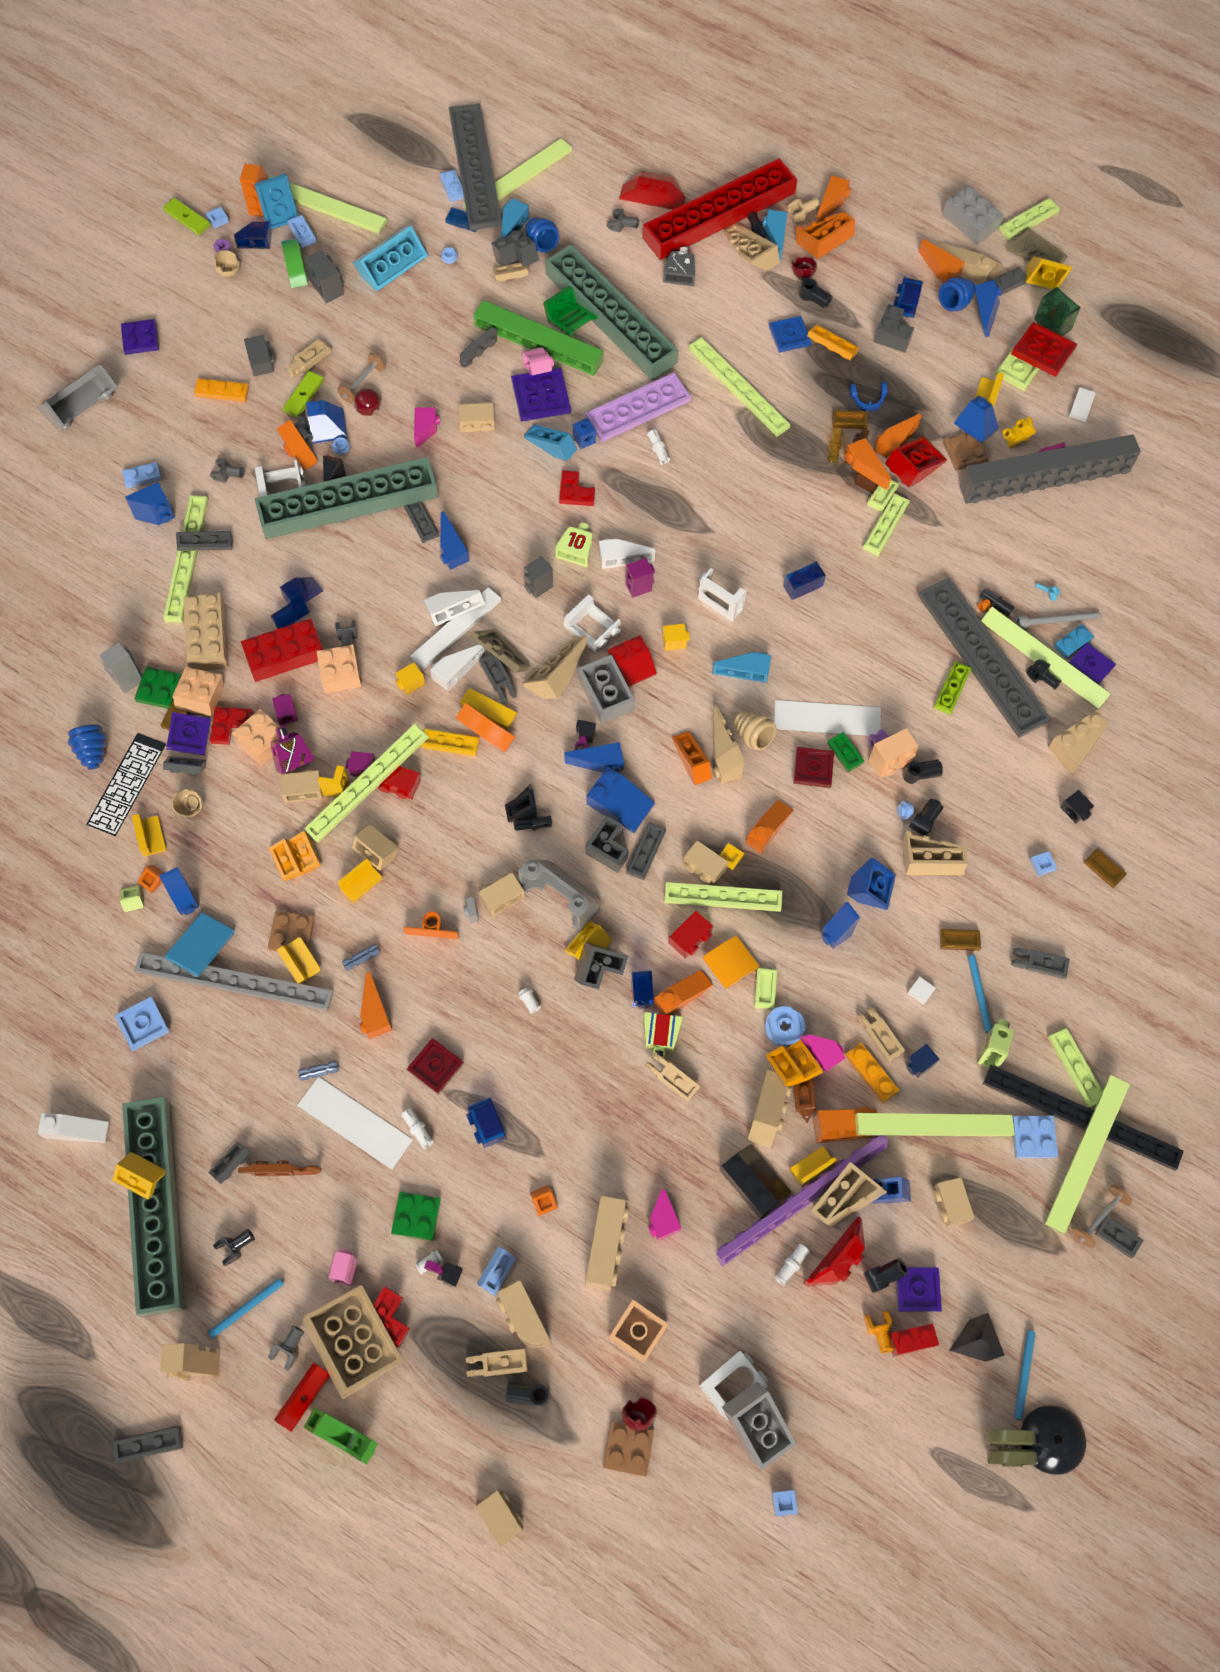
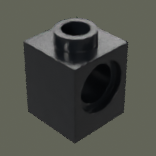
M1077 790L1063 802L1060 808L1077 824L1080 820L1086 821L1092 815L1091 810L1094 808V805L1080 790Z

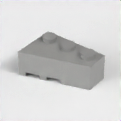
M118 642L100 654V658L106 672L125 694L140 684L142 679L140 674L142 672L128 647L123 648Z

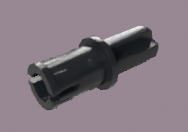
M753 212L749 213L747 218L751 224V230L766 239L767 235L763 229V222L759 220L756 212L754 214Z
M987 588L980 594L982 599L990 600L994 608H997L1007 616L1015 608L1003 600L1002 596H997Z
M551 815L543 817L531 816V818L514 820V830L532 829L535 831V829L552 827Z

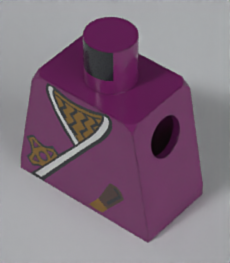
M286 725L275 729L278 739L270 742L275 768L278 773H287L315 760L300 734L296 732L289 734Z

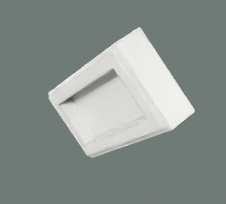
M1079 387L1069 417L1086 422L1096 392Z

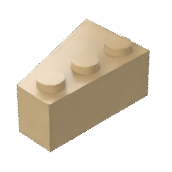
M1095 710L1055 737L1048 748L1073 776L1109 723Z
M910 831L905 832L902 845L906 875H964L968 865L966 847L946 841H934L929 839L930 837L916 836Z
M766 1071L747 1139L749 1142L771 1148L777 1130L781 1131L784 1119L780 1117L781 1113L785 1114L788 1102L785 1101V1097L790 1096L792 1086H785L776 1072Z
M850 1162L811 1212L826 1225L834 1227L887 1193V1191Z
M185 1343L162 1344L160 1372L167 1374V1378L177 1379V1381H190V1377L219 1376L220 1349H210V1347L199 1349V1345Z

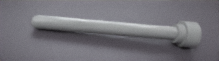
M1088 612L1036 618L1019 615L1016 616L1015 623L1025 630L1030 625L1099 619L1101 613Z

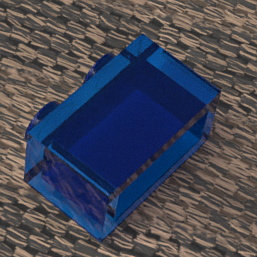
M904 277L902 284H898L896 294H899V297L895 296L893 306L904 309L903 316L915 317L923 281Z
M814 562L785 575L783 587L791 600H794L823 587L826 575L818 562Z
M491 1097L468 1106L469 1113L466 1116L470 1126L474 1124L477 1132L473 1134L477 1144L482 1143L483 1148H487L507 1139Z

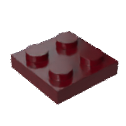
M797 747L793 784L831 788L835 751Z
M432 1038L407 1067V1071L439 1095L463 1066L464 1062Z

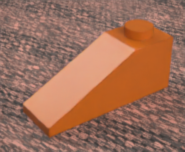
M831 175L818 210L816 223L822 222L842 206L846 198H849L851 192L849 187L850 180Z
M925 239L921 240L918 252L938 279L945 282L949 278H958L962 274L964 261Z
M917 414L886 429L883 435L879 434L875 441V444H877L875 452L889 458L895 448L906 444L918 428L922 415Z
M864 438L847 445L844 454L846 462L850 463L851 467L883 489H888L891 477L867 439Z
M688 731L673 736L674 745L694 785L711 780L710 762L691 733Z
M777 800L750 831L746 844L762 854L792 814L793 809Z
M700 970L654 997V1006L661 1014L673 1015L713 987V984Z
M370 971L366 972L360 1014L362 1022L359 1023L362 1033H367L369 1039L392 1031Z

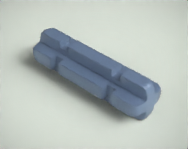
M373 944L368 947L369 949L366 950L365 948L352 955V958L343 960L344 968L349 971L354 968V965L358 966L371 959V956L379 955L380 950L378 946Z
M331 1061L328 1064L323 1063L311 1066L309 1069H299V1079L304 1081L308 1080L309 1077L316 1078L328 1075L329 1072L331 1074L339 1071L338 1063Z

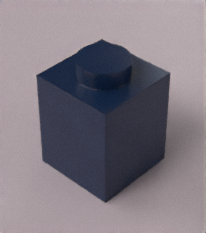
M926 1043L908 1057L905 1064L909 1073L919 1078L936 1065L940 1059Z

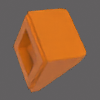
M154 865L146 866L137 882L153 893L162 884L159 875L164 872Z
M549 1185L529 1193L538 1216L558 1208Z

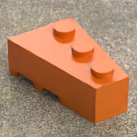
M244 164L240 183L248 214L264 217L254 183L269 178L261 166Z
M846 212L826 217L825 221L816 223V221L811 222V225L803 228L802 226L796 227V243L817 259L855 235V219Z
M860 1107L858 1109L818 1110L813 1119L817 1144L878 1137L879 1135H857L855 1123L856 1113H877V1109Z

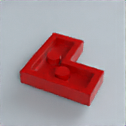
M562 470L559 504L594 506L595 487L579 486L580 471Z
M215 707L210 735L211 744L230 745L232 728H239L253 715V710Z
M384 1286L373 1306L395 1347L399 1348L410 1330V1327L393 1317L404 1297Z

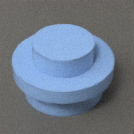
M451 247L445 248L441 253L442 261L447 264L454 263L458 258L457 252Z
M339 437L334 440L332 448L336 454L342 455L349 451L350 444L345 438Z
M901 801L897 807V813L900 818L907 820L913 816L914 809L912 803Z

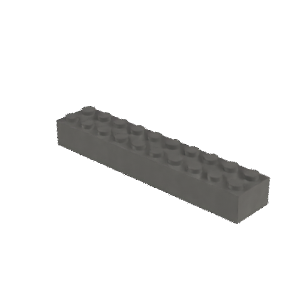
M1134 434L970 465L966 466L959 487L965 504L978 503L987 499L994 500L1003 496L1009 497L1018 493L1025 494L1030 491L1044 490L1054 486L1060 487L1070 483L1076 484L1085 480L1092 481L1101 477L1107 478L1116 474H1127L1133 468L1141 450Z

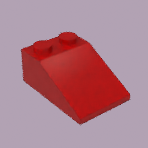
M921 437L895 448L885 464L892 473L901 479L904 485L910 487L919 483L946 463L947 459L925 437Z

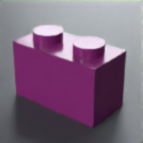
M647 558L626 565L625 584L632 598L652 591L655 570L653 565L649 564Z

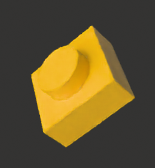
M728 843L719 856L728 861V868L734 870L743 858L744 853Z

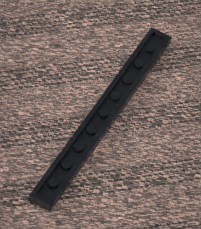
M993 1065L989 1066L982 1083L989 1088L1083 1130H1086L1094 1112L1092 1109ZM1114 1120L1106 1139L1174 1171L1178 1169L1184 1152L1177 1147Z

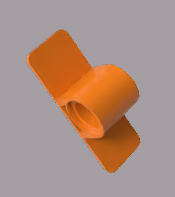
M289 420L277 428V432L285 442L283 444L285 451L291 458H296L303 470H307L317 463L316 457L292 421Z
M433 911L424 915L422 928L403 927L404 933L408 935L459 939L458 932L442 930L441 918L438 913ZM431 920H436L437 924L434 926L428 925V922Z

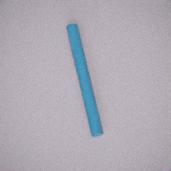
M975 955L968 956V962L985 1033H989L992 1024Z
M280 1278L276 1279L209 1330L208 1334L212 1339L283 1286L282 1280Z
M1027 1330L1014 1414V1418L1018 1420H1023L1036 1332Z

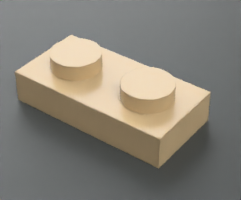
M520 263L492 268L496 282H505L508 279H520L528 276L527 266L524 267Z

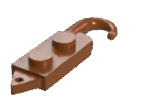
M814 1078L793 1085L795 1111L801 1115L806 1123L809 1122L813 1112L816 1111Z
M256 1161V1164L238 1168V1173L251 1174L252 1176L316 1175L322 1171V1168L317 1165L298 1167L289 1164V1161H277V1164H269L268 1161Z

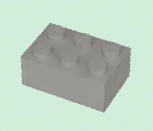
M970 185L946 201L942 214L976 245L999 229L1004 216L1002 212Z
M612 655L578 668V680L600 723L635 709V699Z
M758 1382L722 1406L748 1457L760 1470L796 1445L769 1392Z

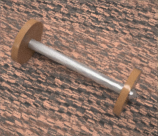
M370 353L368 355V361L371 366L349 389L342 385L337 388V392L343 400L352 404L355 401L352 391L374 368L381 372L384 371L386 366L376 354Z
M1111 1185L1109 1191L1115 1198L1088 1230L1084 1231L1079 1227H1075L1073 1230L1076 1238L1090 1248H1094L1096 1242L1090 1236L1091 1233L1119 1201L1125 1205L1132 1203V1198L1117 1185Z

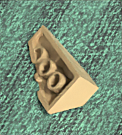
M737 223L723 231L740 257L745 261L767 271L780 263L778 246Z
M938 242L936 245L964 261L962 274L979 284L989 282L1003 265L988 255Z
M587 635L574 637L558 650L559 655L545 661L546 666L541 670L535 669L524 680L522 685L543 699L560 698L563 695V691L568 687L587 643Z
M716 705L713 708L714 767L712 770L714 777L718 778L720 784L742 778L745 761L737 742L732 740L731 730H726L725 719Z

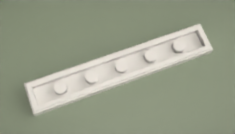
M488 587L481 593L485 605L453 618L410 656L411 660L422 670L426 669L501 602V598Z

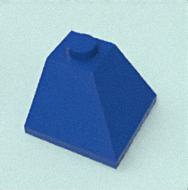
M980 396L970 401L954 422L956 426L981 443L999 429L993 405Z
M324 400L306 402L313 443L334 441L339 437L347 439L343 408Z
M870 858L851 876L847 895L858 903L887 910L896 874L875 858Z

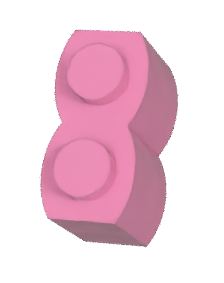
M543 347L522 351L523 364L528 369L530 375L552 371V367H554L552 356L549 357L547 350L545 351Z
M339 1249V1252H334L328 1279L332 1282L352 1286L358 1261L355 1258V1254H352V1251Z

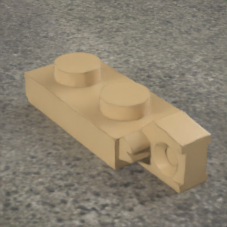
M317 339L294 357L292 364L287 367L289 374L294 378L300 373L309 370L329 355L331 348L320 339Z

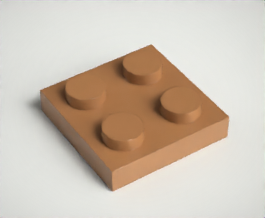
M968 433L943 440V445L955 470L988 462L989 458L983 444Z
M275 911L268 950L277 951V949L290 944L297 938H302L309 949L315 917Z
M611 1422L603 1468L647 1477L654 1430L635 1431L627 1425Z

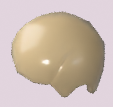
M220 250L215 254L214 267L219 275L233 277L238 273L240 266L234 252Z
M192 789L176 792L171 800L174 812L186 818L198 815L204 805L202 796L199 792Z

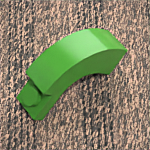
M298 239L281 241L291 288L308 285Z
M316 1407L312 1410L303 1427L365 1464L374 1455L375 1448L378 1445L371 1438Z

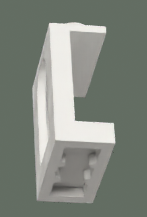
M294 460L295 467L266 473L263 472L262 466L255 467L260 497L268 495L267 483L294 479L298 481L299 487L306 486L305 481H301L304 473L302 466H298L297 460Z
M710 568L699 579L698 599L733 622L744 609L747 591L740 587L732 595L712 581L713 569ZM710 591L728 603L729 609H725L705 594Z
M588 594L564 617V627L576 637L587 635L586 645L596 653L600 648H605L612 637H616L620 633L621 620L613 621L594 605V598ZM587 614L607 629L597 640L593 639L576 625Z
M739 1351L699 1385L726 1422L728 1418L722 1409V1406L726 1403L714 1387L735 1369L746 1367L754 1377L753 1384L758 1382L765 1389L768 1387L766 1384L768 1379L762 1371L759 1370L757 1372L752 1366L754 1362L746 1352L743 1354Z

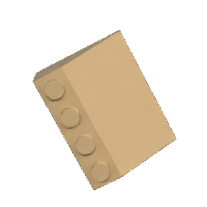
M362 1285L305 1315L302 1324L342 1400L403 1362Z

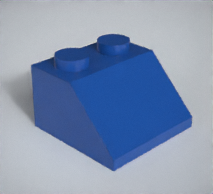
M158 482L125 496L136 520L160 525L175 518L167 497Z

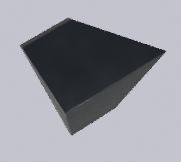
M327 455L323 456V482L346 476L342 459Z
M531 784L515 799L505 804L508 822L531 818V816L537 817L536 803Z
M988 1313L970 1319L949 1350L985 1362L1005 1355Z

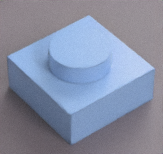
M221 207L206 213L207 219L214 229L229 223L228 217Z
M1049 851L1033 856L1030 859L1038 877L1057 869Z
M795 1490L772 1493L775 1516L798 1514Z

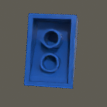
M610 767L605 769L587 794L588 806L605 816H609L633 833L636 832L655 805V802L627 778Z

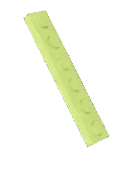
M666 882L664 903L781 912L782 891Z

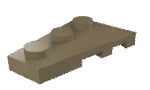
M1027 229L1007 250L1029 260L1036 256L1058 263H1063L1068 256L1031 229Z
M496 629L474 631L470 636L510 667L512 671L518 673L529 669L530 665Z

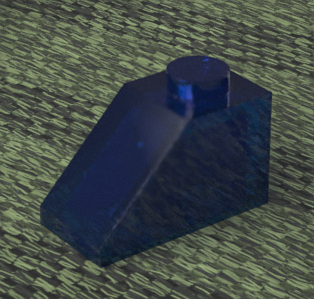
M252 221L234 234L237 248L270 249L272 236L269 222Z
M294 577L280 586L283 599L293 611L323 592V589L313 577Z
M652 970L632 972L631 991L633 1007L645 1009L653 1005Z

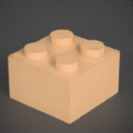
M353 645L317 651L321 681L325 694L362 687Z
M185 667L173 694L175 708L212 717L224 690L222 675Z
M259 709L237 728L232 735L236 743L260 766H263L273 757L270 742L278 739L275 729L279 726Z
M906 728L875 743L868 760L880 778L885 775L888 777L893 775L897 769L901 767L903 769L906 768L913 761L919 746Z
M632 1300L610 1334L609 1340L645 1364L669 1324Z

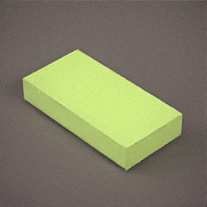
M891 480L889 488L886 490L878 485L867 505L883 512L898 489L899 483Z
M757 968L754 1008H775L777 970Z

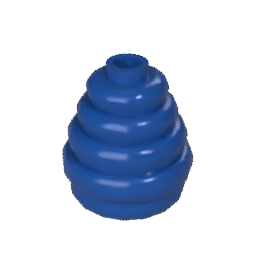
M534 217L526 224V235L535 242L538 252L547 253L557 246L560 236L558 228L553 221Z
M961 277L949 278L939 289L938 298L940 304L944 309L951 312L963 310L971 302L975 294V285L969 279Z
M92 724L71 729L68 732V745L71 747L72 752L76 754V758L81 761L80 764L87 767L88 770L99 768V764L104 761L102 756L105 755V740L107 739L106 733L103 732V727Z

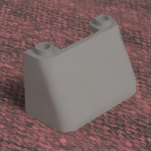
M530 860L518 870L520 885L527 893L533 888L542 891L546 885H549L569 901V910L571 915L574 916L572 927L578 932L600 910V899L549 860Z

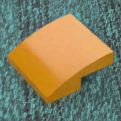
M305 831L289 840L283 839L268 848L283 881L296 878L322 865L309 835Z
M737 936L725 941L702 958L725 989L740 982L743 977L759 968L758 963Z
M802 1040L787 1048H784L782 1045L765 1055L786 1087L805 1082L823 1073L822 1068Z

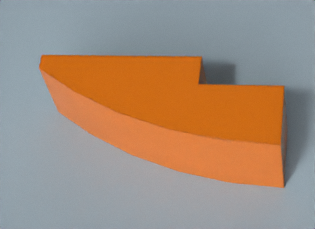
M465 703L455 717L503 752H506L515 739L513 734L469 703Z

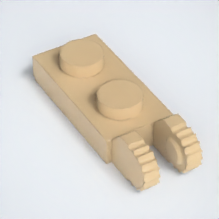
M873 1007L867 1009L869 1016L874 1021L871 1025L862 1013L857 1015L860 1024L865 1028L866 1033L887 1063L905 1052L883 1018H880Z
M655 1052L652 1056L655 1060L662 1063L664 1067L659 1071L649 1062L645 1064V1067L654 1073L661 1082L689 1102L701 1086L672 1062L667 1061Z
M526 1349L483 1353L480 1356L466 1357V1363L469 1364L483 1361V1369L467 1371V1377L482 1375L487 1377L528 1372Z

